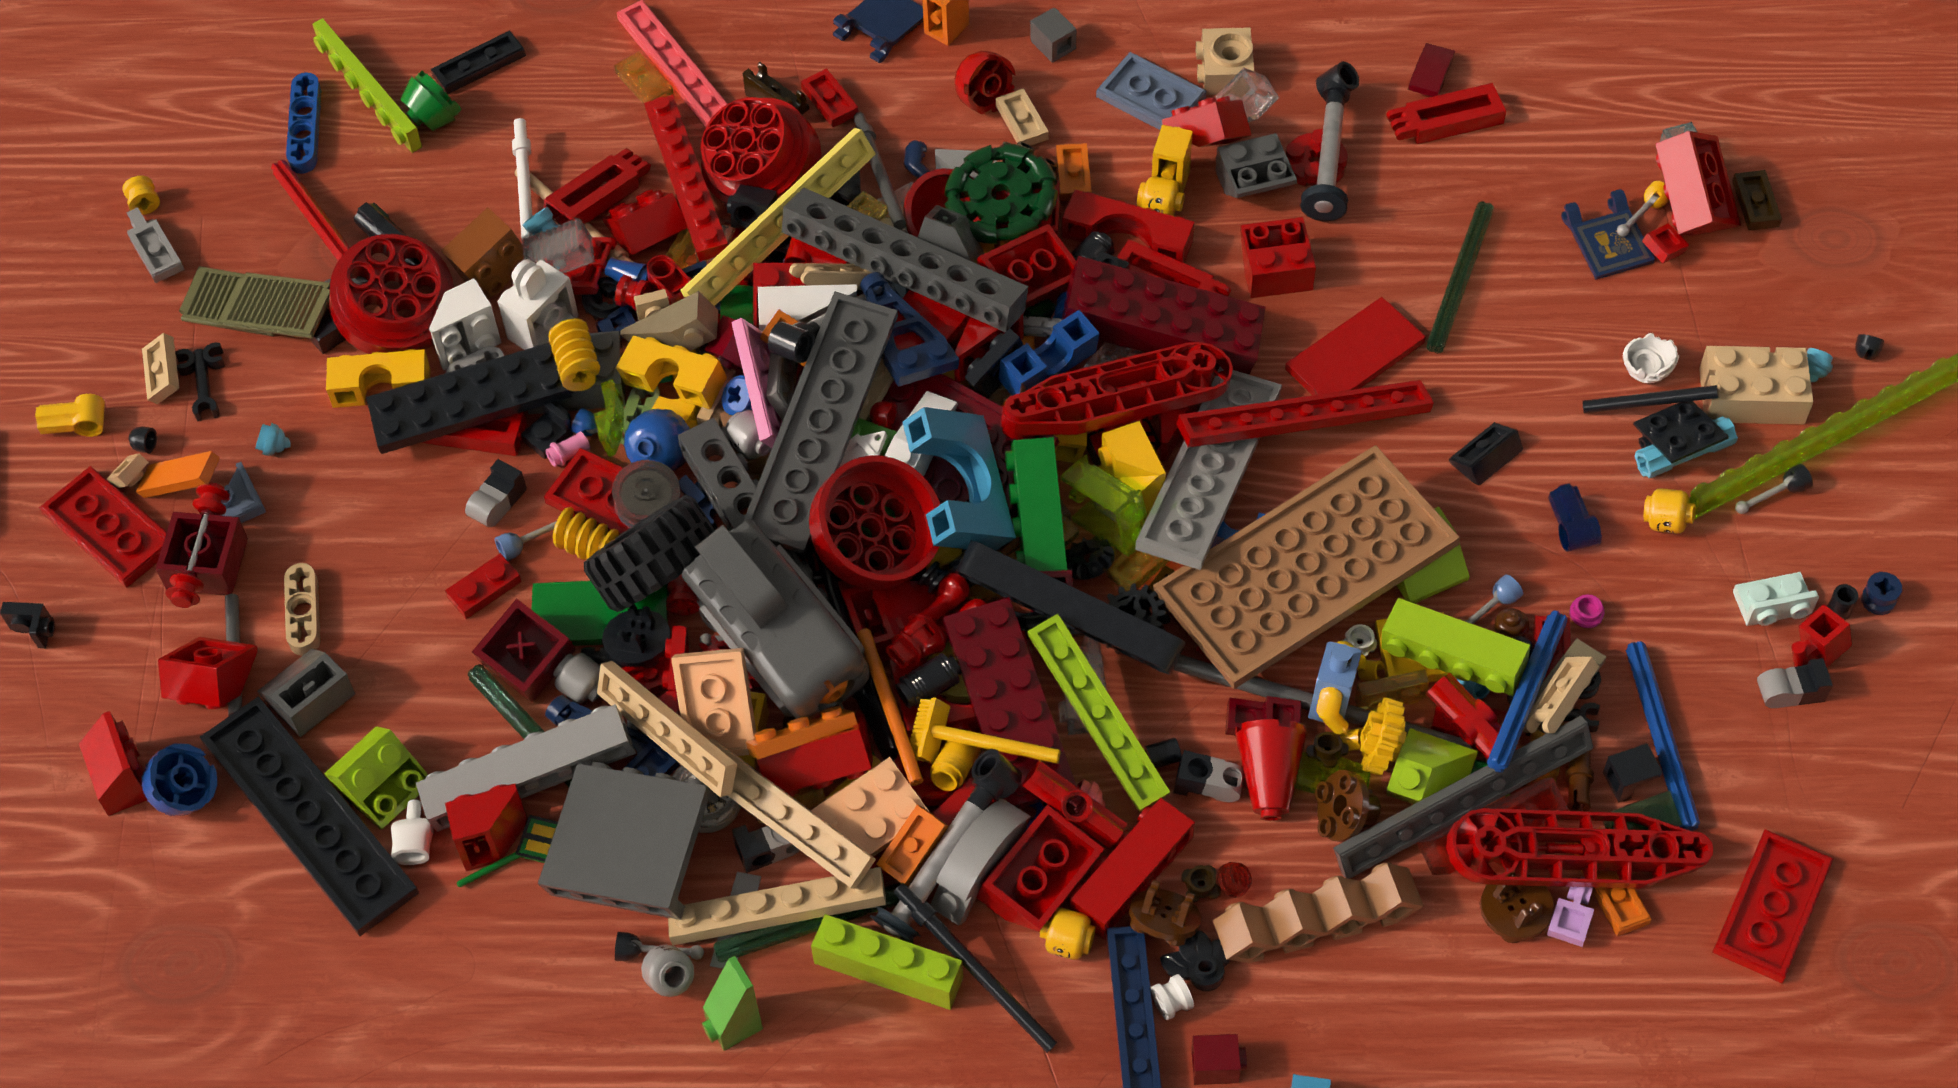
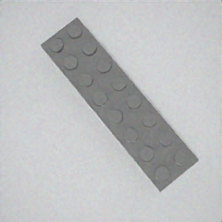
M1219 367L1218 372L1223 371V369ZM1233 370L1227 391L1214 400L1203 402L1199 411L1276 401L1280 396L1282 385ZM1215 376L1211 386L1214 387L1223 383L1224 380L1219 376ZM1261 437L1190 448L1187 447L1184 441L1136 540L1135 550L1201 570Z

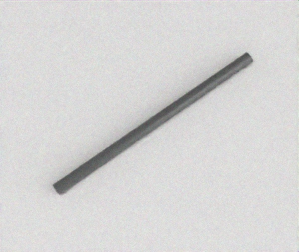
M1180 655L1174 668L1175 671L1232 687L1214 664ZM1256 676L1236 688L1265 698L1272 696L1301 701V708L1309 711L1313 698V693ZM1348 704L1345 720L1364 727L1371 711ZM1407 721L1405 723V732L1407 734L1409 729L1412 728L1472 749V746L1468 745L1460 737Z

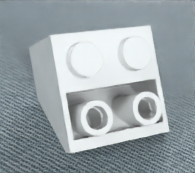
M471 279L444 293L429 329L443 370H446L453 362L482 348L496 346L502 342L491 304L475 279Z

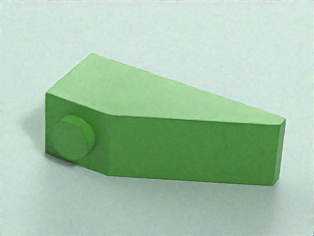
M736 956L727 960L703 1006L706 1021L701 1023L709 1040L712 1043L718 1040L724 1051L763 1029L753 984Z

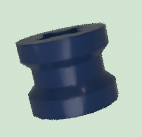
M1874 573L1870 576L1861 595V602L1864 608L1876 615L1890 613L1902 593V584L1891 573Z

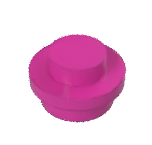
M1586 594L1572 602L1569 614L1572 621L1578 626L1593 628L1602 622L1605 610L1601 601L1596 596Z

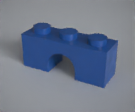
M1078 310L1054 325L1050 337L1037 349L1033 350L1026 343L1001 359L998 380L1011 395L1023 393L1051 376L1067 372L1096 353L1100 333L1084 314Z

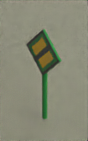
M529 815L516 852L457 881V886L463 887L520 857L545 863L558 822Z

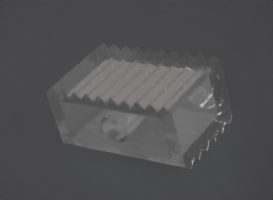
M578 218L575 221L564 222L563 225H558L557 228L547 229L546 232L541 231L535 233L534 236L529 235L528 238H523L522 240L524 260L529 259L537 263L541 259L563 274L595 262L592 237L581 219Z

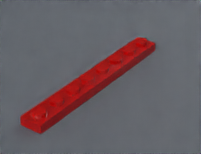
M674 96L658 97L652 101L645 102L644 106L698 260L701 262L714 258L728 246Z
M1416 380L1179 414L1176 424L1187 447L1190 448L1431 412L1434 402L1422 381Z

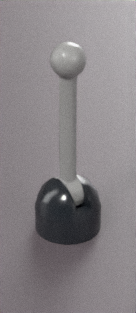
M1798 463L1785 472L1783 483L1746 502H1737L1735 510L1739 514H1745L1748 512L1749 507L1786 488L1794 493L1803 492L1813 486L1811 474L1803 464Z
M617 932L615 961H632L641 952H649L656 946L642 945L640 939L635 934ZM694 945L691 948L677 947L695 960L701 959L704 955V950L699 945Z

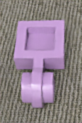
M1570 887L1567 899L1573 900V902L1558 898L1547 932L1548 936L1583 947L1594 909L1580 905V903L1588 905L1593 887Z

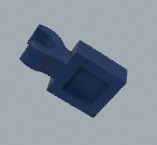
M687 475L683 476L676 482V485L683 495H688L696 500L716 530L718 526L714 522L713 517L717 512L708 500L699 481L694 484Z

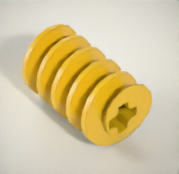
M582 319L564 320L553 326L548 335L561 383L564 388L571 391L590 389L595 384L596 376L600 371V365L597 361L598 358L594 351L595 348L591 341L590 333L588 332L587 323Z
M567 507L561 512L554 527L553 543L555 547L565 549L569 554H576L578 558L587 560L595 552L619 536L617 529L613 528L608 532V525L604 523L599 524L596 528V519L591 517L585 522V514L579 512L574 516V509Z

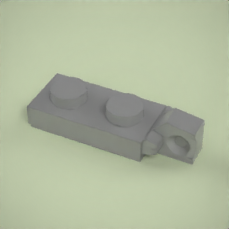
M138 207L126 212L133 226L132 229L127 231V234L154 282L158 283L183 271L184 267L157 220L151 219L146 222Z

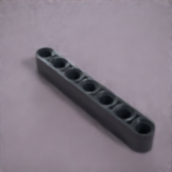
M970 541L955 571L963 578L1005 598L1009 597L1011 601L1047 618L1059 614L1066 627L1168 675L1172 674L1186 645L1185 641L1171 633L976 541Z

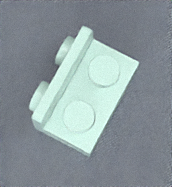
M1801 572L1737 584L1733 589V594L1746 626L1756 624L1766 626L1775 623L1777 620L1790 617L1793 619L1804 618L1813 612L1819 599L1816 590H1808Z

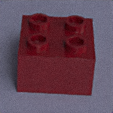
M516 598L473 649L472 653L483 666L532 703L554 677L553 673L559 663L568 654H573L576 649L567 636Z

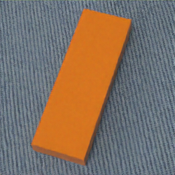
M213 451L150 464L136 492L143 498L209 484L220 457Z
M1567 842V844H1581V843H1571V842ZM1597 871V879L1619 880L1617 871ZM1593 887L1592 892L1617 937L1650 924L1652 919L1635 889Z

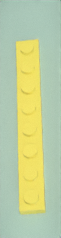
M854 128L733 240L680 290L683 296L687 297L699 291L714 306L721 301L753 270V263H761L789 237V235L782 233L783 207L798 192L806 188L830 198L876 155L862 129Z

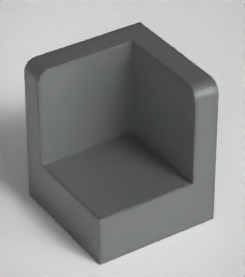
M1052 8L1030 21L1031 42L1052 63L1076 49V28L1056 8Z

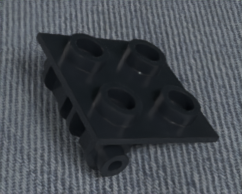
M1693 401L1677 403L1633 422V425L1642 433V437L1639 438L1640 447L1645 448L1653 444L1671 464L1729 439V436Z

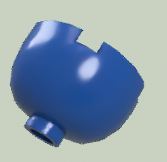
M647 410L633 419L625 431L624 447L626 455L633 466L641 472L651 471L663 475L676 471L686 463L679 446L678 435L690 428L684 419L672 410Z
M172 744L158 751L146 764L142 774L143 792L148 802L159 812L169 816L191 814L200 810L214 797L217 788V772L214 765H209L208 761L203 757L206 754L201 749L190 744Z

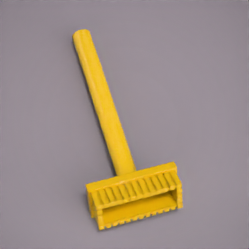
M931 698V700L920 699L921 704H919L920 708H918L919 712H917L918 717L915 718L913 734H911L912 738H910L915 758L918 761L933 764L938 756L941 741L945 740L989 750L996 749L998 752L1056 764L1059 762L1061 754L1059 749L947 727L946 722L950 705L937 698Z

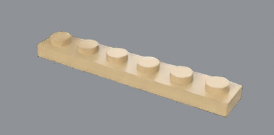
M615 662L601 663L597 694L611 706L616 704L625 718L720 798L731 795L737 763Z
M709 738L710 742L737 763L733 791L728 796L847 886L856 889L876 859L718 741Z
M881 867L869 869L856 889L850 888L837 877L831 876L684 905L685 908L681 920L668 918L669 939L672 946L820 918L824 917L825 914L830 916L886 905L883 873Z

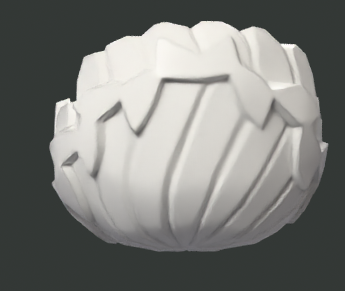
M1653 333L1647 334L1643 339L1640 337L1633 339L1623 352L1624 365L1630 376L1642 383L1661 381L1674 370L1679 359L1674 342L1672 340L1667 341L1666 339L1661 340L1660 337H1655Z

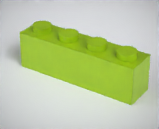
M1401 598L1397 599L1382 629V649L1387 650L1391 655L1412 659L1429 669H1439L1451 673L1459 680H1470L1486 686L1495 693H1505L1513 696L1529 661L1530 644Z
M826 914L811 945L814 964L951 1010L963 980V964L960 959Z

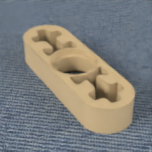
M297 563L289 567L284 576L286 640L291 650L295 654L303 656L311 649L317 650L320 645L319 585L314 569L309 564ZM306 576V578L303 580V588L305 592H300V589L297 585V582H299L300 577ZM301 603L311 605L309 612L304 615L293 613L294 608ZM300 626H304L308 634L305 637V642L302 643L298 641L301 639Z

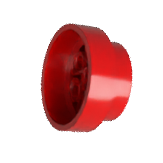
M741 98L722 107L708 122L701 140V170L709 190L726 207L729 196L734 195L740 185L777 191V199H779L821 159V144L815 129L791 104L776 98Z
M381 234L363 239L351 246L340 257L332 272L329 305L333 321L341 335L350 344L367 354L374 352H398L407 349L426 350L434 344L429 327L446 291L454 288L450 270L435 250L415 238L399 234ZM376 253H383L388 259L377 261L372 256ZM408 258H416L421 263L416 266L408 265L405 262V260ZM357 276H362L366 278L368 282L359 285L354 283L352 279ZM389 281L398 282L401 285V287L398 289H389L385 286V283ZM420 286H429L434 291L430 294H423L418 291V288ZM374 304L379 306L381 310L377 313H370L365 307ZM402 309H408L414 315L404 318L397 312Z
M870 455L859 457L839 467L818 489L811 504L809 514L811 539L823 563L831 572L845 582L869 590L895 588L916 576L936 555L940 546H933L926 514L938 507L940 501L929 482L910 465L887 456ZM854 494L861 496L865 505L857 503L854 499ZM885 506L894 511L895 518L886 513ZM830 514L836 515L840 519L841 525L833 523ZM861 526L870 530L872 538L863 534ZM892 539H897L902 544L903 550L897 549ZM837 546H841L847 551L848 558L839 551ZM869 558L878 563L880 570H875L870 566Z

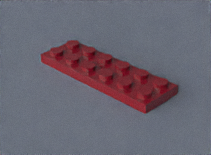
M1004 598L944 616L943 624L956 661L960 666L961 676L981 733L1061 750L1058 764L1047 761L1042 762L1077 786L1010 598ZM999 752L1022 773L1019 787L1009 797L1004 798V800L1018 809L1042 802L1041 799L1022 786L1026 775L1039 760Z

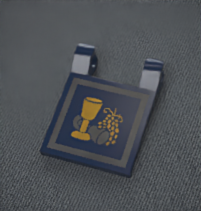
M1621 189L1612 191L1610 193L1612 198L1608 199L1607 202L1613 214L1583 222L1580 209L1575 202L1564 205L1565 211L1561 214L1563 222L1570 228L1595 280L1649 265L1655 261L1651 251L1642 242L1644 237L1636 222L1631 226L1627 236L1621 237L1617 233L1618 226L1626 224L1633 216L1629 209L1626 195Z

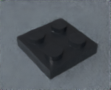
M1011 329L1005 334L1000 333L989 346L990 350L982 359L980 357L976 358L967 369L966 381L974 392L987 399L1002 384L998 380L1001 359L1024 345L1020 337Z

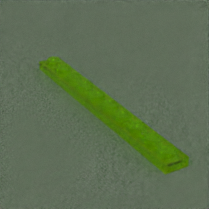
M1958 353L1948 359L1945 357L1938 359L1930 368L1921 373L1920 371L1913 372L1904 382L1896 386L1893 384L1886 386L1877 396L1869 400L1867 398L1861 399L1852 409L1844 413L1837 412L1833 414L1825 423L1817 427L1810 426L1806 428L1798 437L1789 442L1788 440L1779 442L1770 452L1764 455H1754L1745 465L1735 470L1734 468L1727 469L1718 479L1708 484L1703 482L1697 485L1691 491L1689 499L1690 503L1696 504L1695 519L1775 478L1796 464L1813 458L1957 382Z

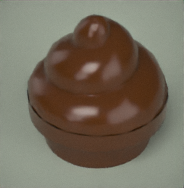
M1514 608L1504 609L1496 616L1494 629L1496 633L1508 637L1519 635L1525 637L1529 630V620L1520 610Z

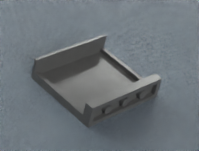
M592 762L591 766L577 763L538 885L555 897L681 920L685 906L678 900L680 889L707 802L717 803L718 797L703 782L694 778L683 782L677 781L674 777L664 773H656L654 777L644 775L643 772L629 767L619 771L613 770L610 766L600 762Z

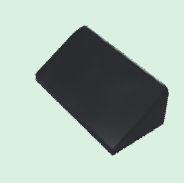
M1494 422L1450 457L1449 462L1471 482L1481 485L1523 450L1518 430Z

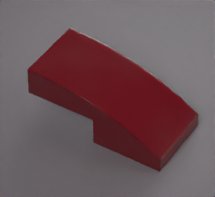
M1426 43L1412 74L1408 90L1431 97L1438 96L1444 85L1446 74L1453 62L1455 51Z
M1267 696L1264 702L1230 697L1227 703L1225 734L1235 736L1236 727L1241 729V723L1253 720L1279 719V726L1290 727V721L1300 723L1301 701Z

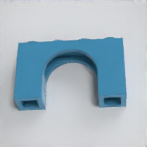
M923 407L904 420L902 423L910 453L933 455L946 459L960 472L969 492V502L947 500L926 514L933 546L967 549L972 540L993 550H998L1015 539L1016 536L984 415Z

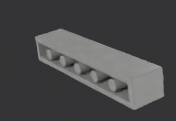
M616 704L600 706L594 709L591 714L579 719H567L562 721L558 727L546 732H534L529 734L525 740L513 745H501L493 749L490 754L480 758H469L460 762L457 767L447 771L430 773L424 780L416 782L426 819L438 832L450 827L445 803L453 801L460 795H475L489 791L496 785L516 783L520 798L522 799L572 779L577 763L591 766L592 762H600L608 765L636 754L624 717Z

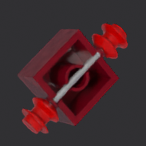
M209 482V484L197 487L196 493L199 498L194 499L192 505L200 514L172 513L157 562L156 571L166 588L165 594L173 605L180 608H189L197 605L200 602V597L197 593L228 595L232 594L248 537L239 517L223 516L226 513L224 503L230 500V495L222 485Z

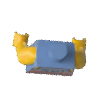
M1347 641L1327 642L1308 718L1324 722L1333 733L1340 735L1342 742L1348 745L1349 751L1360 750L1361 748L1359 738L1362 729L1348 730L1349 724L1345 720L1357 671L1362 681H1381L1377 676V670L1384 669L1383 662L1366 660V656L1362 654V651Z

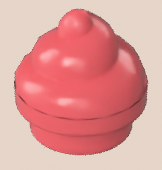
M1082 779L1077 784L1079 789L1106 807L1103 793L1096 782H1088ZM1074 795L1068 799V803L1074 806L1073 810L1079 812L1083 806L1082 797Z

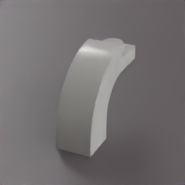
M999 799L986 808L966 830L946 860L937 877L936 883L939 886L930 905L938 913L958 926L964 923L986 877L996 863L1011 850L1023 835L1031 816L1004 799Z

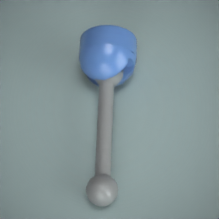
M557 521L522 537L511 532L499 535L494 538L496 547L507 561L514 559L521 553L523 543L554 530Z
M1505 574L1493 586L1492 593L1494 598L1465 622L1474 624L1497 603L1512 604L1523 596V590L1519 583L1510 575Z

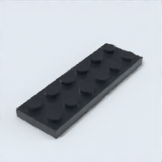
M550 342L366 397L380 453H388L538 408L545 404L571 398L570 390L564 388L561 383Z

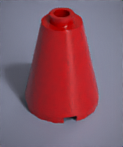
M1262 719L1241 723V729L1239 727L1235 728V737L1253 812L1259 814L1261 820H1281L1282 815L1289 813L1306 740V727L1294 721H1290V727L1279 726V719Z

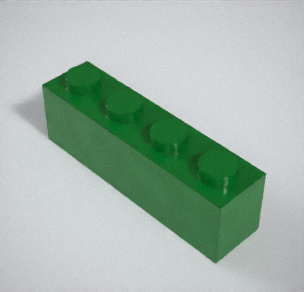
M1054 437L1013 440L1010 448L1011 451L1005 452L1006 469L1007 471H1013L1014 484H1009L1010 504H1016L1017 517H1012L1016 538L1019 537L1020 550L1015 551V560L1038 571L1067 570Z

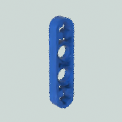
M308 72L300 73L293 78L290 93L286 157L291 169L299 174L312 171L316 167L322 91L316 75ZM306 86H308V87H307V94H308V96H304V94H303V90H305V87H306ZM303 107L313 108L308 114H297ZM307 130L311 132L306 138L296 137L300 131ZM300 150H304V152H305V156H303V159H302V160H300V159H301V152H300Z

